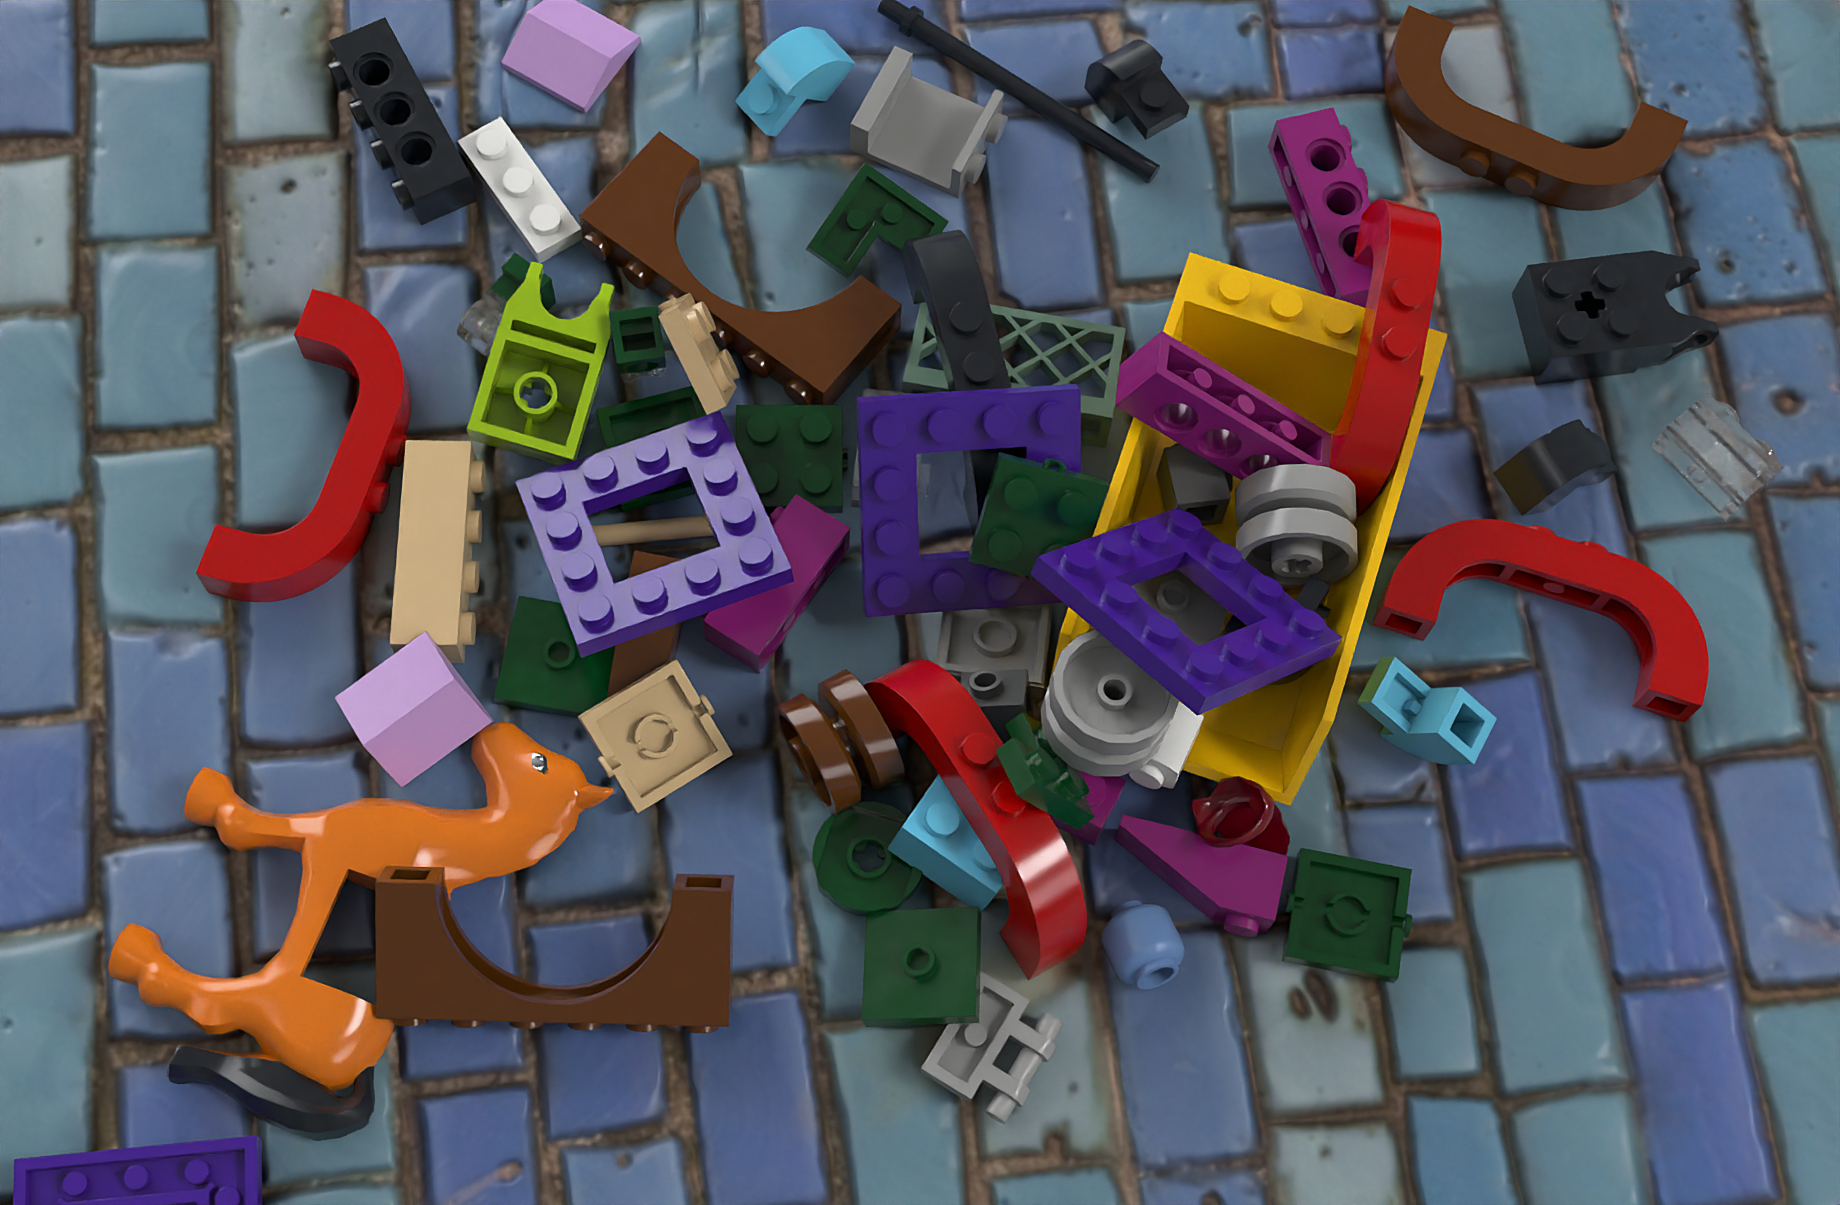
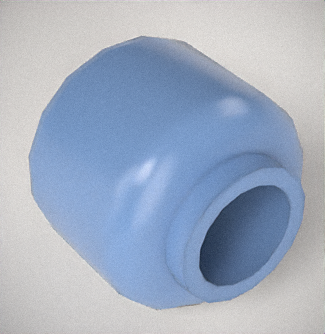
M1137 900L1126 902L1117 907L1111 914L1112 919L1104 927L1101 941L1120 981L1130 985H1137L1140 989H1152L1172 980L1178 974V965L1182 962L1185 948L1168 911L1159 905L1142 904L1141 901Z

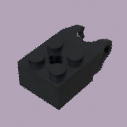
M1650 250L1527 265L1512 292V298L1535 385L1635 373L1637 368L1663 365L1685 352L1710 345L1719 334L1717 323L1676 311L1669 304L1665 294H1668L1673 289L1693 282L1695 273L1701 270L1698 259Z

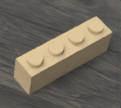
M406 440L390 632V646L394 654L425 631L430 634L450 663H464L465 646L474 645L476 618L474 612H468L469 593H478L479 564L478 561H471L472 543H481L482 512L481 510H475L476 493L485 492L486 467L484 461H477L471 441Z

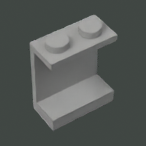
M894 46L850 124V151L959 198L968 181L975 184L986 161V155L983 152L988 143L997 144L1005 129L1008 117L1002 114L1004 93L995 89L986 107H982L913 77V53Z

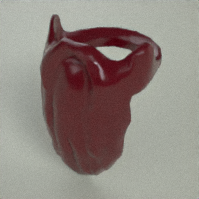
M1240 776L1224 778L1218 782L1214 790L1206 798L1199 797L1191 802V810L1196 821L1197 832L1205 844L1215 848L1243 844L1287 855L1290 834L1282 818V812L1264 787L1255 781ZM1215 829H1216L1224 838H1217V837H1215V835H1214Z

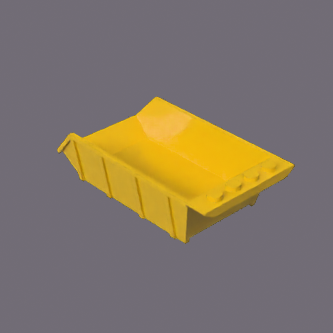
M1190 252L1163 332L1330 433L1332 437L1342 416L1350 391L1366 308ZM1428 328L1417 393L1401 447L1379 494L1372 504L1360 516L1356 517V522L1353 524L1357 529L1358 565L1348 576L1329 584L1331 587L1324 606L1332 610L1325 625L1342 637L1334 655L1315 663L1306 674L1292 682L1281 685H1265L1202 713L1201 715L1204 718L1199 733L1182 770L1217 782L1224 778L1240 776L1263 786L1274 801L1291 806L1335 719L1448 334ZM1133 417L1093 537L1165 512L1156 472L1164 448L1171 447L1177 442ZM1233 476V489L1230 493L1231 499L1222 523L1203 526L1220 541L1236 548V532L1240 529L1236 520V489L1242 482L1235 476ZM1283 588V591L1296 600L1303 588ZM1069 607L1060 630L1051 677L1061 651L1078 635L1094 630L1090 624ZM1228 610L1220 634L1233 615Z

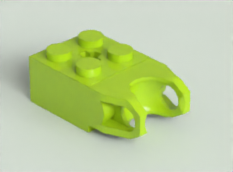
M531 261L525 281L506 303L467 431L470 440L560 466L577 459L610 347L609 310L615 286L602 283L599 295L592 301L586 312L573 319H559L549 314L542 306L540 285L544 273L542 270L543 264ZM533 389H541L545 393V401L548 404L546 406L540 405L538 409L529 408L528 401L523 399L524 394L532 396Z

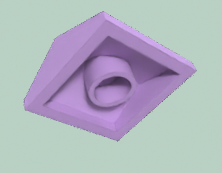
M543 0L525 14L501 64L502 68L586 114L640 44L641 38L634 32L576 0Z
M427 631L335 697L362 745L401 787L493 722L488 712Z

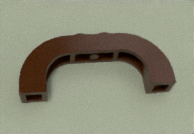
M1408 5L1385 64L1384 85L1388 104L1398 124L1417 145L1434 157L1460 168L1467 175L1482 177L1506 187L1515 195L1530 197L1550 206L1576 211L1602 210L1628 202L1644 192L1659 176L1676 149L1688 120L1642 101L1627 125L1622 138L1609 146L1597 149H1583L1567 145L1464 101L1448 86L1441 70V55L1454 24Z

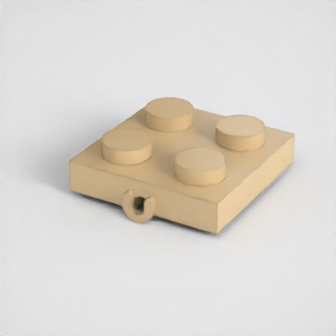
M691 293L678 299L674 297L660 304L658 308L663 312L658 318L706 414L708 415L727 406L737 388L734 380L739 378V373L730 353L726 349L719 352L710 334L716 330L708 308L703 301L696 304Z
M674 658L577 716L601 755L597 760L605 769L608 778L612 776L615 778L636 813H640L733 755L711 718V715L715 712L704 694L698 696L678 660Z

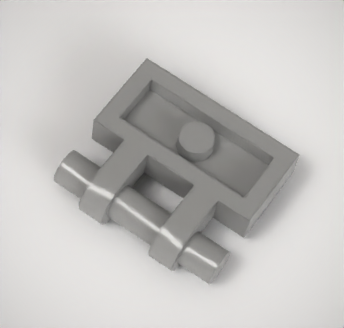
M980 971L979 1023L948 1024L923 1064L920 1073L969 1103L981 1083L996 1093L985 1113L994 1120L1005 1124L1014 1107H1022L1030 1094V1089L1027 1085L1040 1063H1047L1057 1048L1053 1041L1061 1030L1063 1023L1048 1013H1043L1034 1029L1019 1021L1030 1000ZM1009 1039L1022 1050L1009 1072L1005 1073L995 1067L993 1063Z

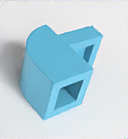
M812 27L796 28L772 42L755 59V62L761 68L735 102L766 135L777 137L806 99L826 102L856 63L825 30Z
M1396 657L1380 658L1357 702L1384 725L1380 733L1384 739L1416 757L1445 765L1474 764L1497 720L1494 715L1462 687L1430 688Z

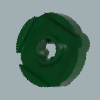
M862 801L852 805L849 809L841 811L836 816L833 814L828 818L816 835L812 853V866L819 891L835 906L854 915L866 916L868 913L895 911L901 908L902 904L913 896L923 876L921 870L910 866L887 849L908 817L891 805L874 801ZM867 845L878 848L877 857L885 860L881 868L873 867L871 872L860 870V863L852 860L853 854L855 852L864 853Z

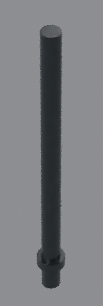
M882 0L877 10L878 13L899 25V32L907 37L911 35L917 36L1150 183L1160 169L1159 164L923 17V10L916 6L908 8L897 0Z

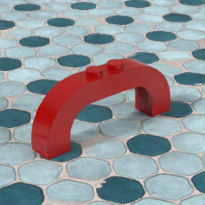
M1382 198L1375 200L1361 216L1353 262L1373 267L1350 391L1340 421L1331 437L1329 468L1345 474L1354 483L1356 489V517L1360 516L1372 504L1383 487L1395 462L1409 423L1420 378L1442 247L1441 225L1435 213Z
M312 289L294 333L305 359L340 368L351 374L360 383L357 403L318 501L312 511L301 522L285 531L274 534H252L216 524L196 571L198 578L208 593L238 601L259 603L286 600L310 592L328 582L348 565L364 543L375 514L381 515L386 509L390 496V484L388 481L394 466L400 467L404 462L406 440H408L406 434L410 424L412 407L410 385L397 347L388 331L367 310L345 298Z
M1472 519L1441 527L1419 540L1404 555L1387 582L1376 608L1372 625L1424 641L1437 621L1444 591L1449 587L1470 579H1486L1601 614L1619 624L1634 642L1640 661L1639 679L1632 707L1685 723L1703 705L1709 674L1707 644L1695 613L1678 590L1661 575L1637 561L1608 552L1604 546L1595 542H1575L1556 536L1552 530L1543 526H1523L1495 519Z
M924 659L913 660L864 684L863 687L878 708L893 739L896 740L908 734L919 744L995 863L1005 886L1009 903L1008 920L999 931V934L1028 981L1074 956L1084 943L1087 930L1086 905L1075 865L1050 815L1017 796L996 753V750L1004 744L976 701L949 672L939 665Z

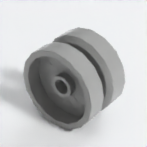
M1284 464L1259 470L1244 478L1237 487L1236 520L1240 529L1236 532V549L1241 553L1245 561L1263 575L1276 580L1282 588H1303L1311 575L1327 584H1331L1348 576L1358 565L1357 529L1353 526L1356 522V489L1354 483L1345 474L1329 467L1311 464Z
M1094 629L1078 635L1061 651L1041 706L1042 730L1052 750L1072 768L1093 776H1122L1142 768L1158 752L1165 733L1174 718L1179 700Z

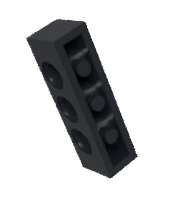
M384 17L329 40L335 61L328 63L331 75L340 92L350 90L354 101L348 104L359 129L364 131L370 128L376 139L369 142L379 167L382 171L391 168L397 180L390 182L402 210L405 211L412 208L420 224L424 225L476 202L477 198L471 175L387 19ZM376 82H384L380 85L370 86ZM400 120H404V121H405L404 123H402V124H400V125H391L392 123H394V122H396V121H400ZM418 160H428L421 165H411Z

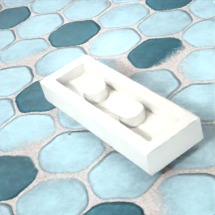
M502 117L457 141L463 157L539 263L544 262L583 239L581 227Z

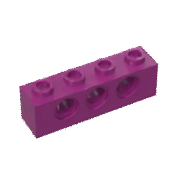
M1334 107L1276 120L1268 149L1322 294L1366 308L1373 267L1353 262V258L1347 255L1346 252L1355 253L1361 216L1371 204L1368 198L1366 174L1362 168L1356 167L1351 154L1352 141L1349 130L1345 125H1340ZM1314 166L1324 167L1328 172L1320 171ZM1330 209H1338L1345 213V215L1335 214Z
M1163 331L1120 364L1115 401L1116 407L1241 481L1259 470L1284 464H1311L1330 467V433Z

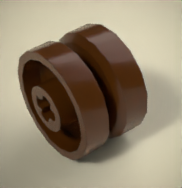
M847 669L818 684L817 695L819 705L812 698L801 693L774 708L779 728L794 761L816 796L832 814H838L861 801L860 779L868 786L879 790L905 776L900 752L888 726L865 688Z

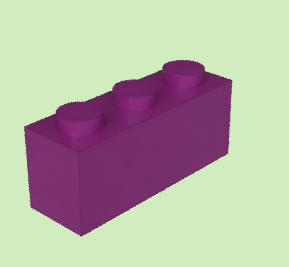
M797 494L786 509L779 506L769 517L792 568L794 582L701 615L704 618L705 640L759 674L850 548V527Z

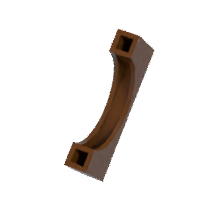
M659 131L579 215L583 245L597 259L601 261L609 259L622 269L624 276L630 283L641 290L649 288L662 298L663 303L674 297L678 299L688 293H691L696 304L703 301L715 323L716 330L710 334L716 346L722 349L728 346L743 357L746 366L761 378L769 376L782 385L787 396L797 405H833L900 329L902 304L862 275L832 298L810 307L792 311L770 312L748 309L732 304L709 291L690 272L679 253L676 243L678 227L684 210L692 196L701 186L699 159Z
M386 866L375 882L376 1018L393 1019V1023L400 1026H418L425 1024L428 1020H451L452 1025L462 1028L479 1027L484 1025L486 1021L509 1022L510 1026L518 1029L538 1028L543 1026L544 1022L567 1023L569 1028L581 1031L595 1030L602 1027V1024H626L627 1029L636 1032L655 1031L660 1028V1025L684 1026L686 1031L692 1033H711L716 1031L718 1027H729L732 1008L735 875L676 874L672 890L671 908L667 919L656 938L639 957L618 972L589 983L559 986L532 982L515 976L494 964L474 946L459 925L451 907L445 882V867Z

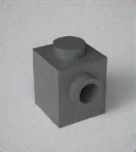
M1179 443L1171 447H1165L1156 472L1165 512L1180 508L1196 516L1202 526L1221 524L1231 499L1230 493L1233 489V476Z
M985 669L977 672L961 673V685L979 705L1003 744L1012 739L1005 726L1008 722L1022 712L1034 719L1028 669L1000 671Z

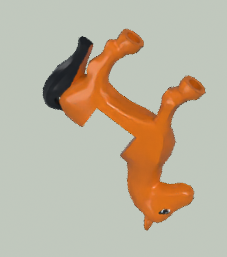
M504 721L490 724L473 735L471 759L486 785L487 807L481 809H442L423 806L408 799L361 798L322 810L295 814H275L261 811L249 805L234 792L229 776L213 768L203 767L195 776L187 792L184 805L186 820L199 825L215 827L221 842L229 849L243 852L254 849L279 848L293 850L301 854L303 872L296 914L282 948L257 973L239 978H211L194 974L171 959L164 951L159 934L137 923H129L119 934L111 950L108 964L109 975L124 983L138 986L140 1000L147 1006L170 1007L178 1010L196 1027L207 1034H224L241 1029L252 1035L260 1046L261 1051L253 1053H226L192 1046H177L167 1069V1077L170 1082L175 1084L200 1083L211 1085L232 1097L257 1119L297 1136L314 1141L344 1137L369 1124V1119L374 1112L375 1106L374 1066L381 1058L395 1026L393 1019L376 1018L375 1005L336 988L302 977L346 878L348 877L352 883L375 890V882L386 866L445 867V882L450 901L451 892L455 888L476 883L489 877L504 876L535 865L540 859L557 849L566 840L568 835L575 830L579 814L582 811L595 807L608 799L614 792V788L600 787L588 783L583 771L575 761L547 749L515 724ZM354 1083L353 1092L345 1098L337 1096L333 1092L348 1088Z

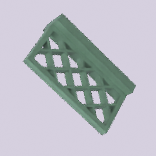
M926 302L920 303L909 359L903 377L901 395L949 392L944 370L919 366V361L937 350L939 351L933 326L928 321L929 311ZM990 304L994 322L1002 324L1010 333L999 339L1002 352L1018 343L1032 358L1014 369L1005 360L1011 387H1033L1028 386L1022 378L1039 368L1053 382V385H1078L1092 377L1105 393L1104 399L1081 395V443L1106 448L1114 414L1115 395L1126 328ZM1039 331L1053 333L1061 343L1042 352L1029 337ZM926 336L929 341L923 344L924 337ZM1094 340L1111 343L1112 348L1109 354L1093 361L1081 345ZM1070 352L1083 368L1065 378L1051 362ZM1106 368H1108L1107 375L1103 372Z

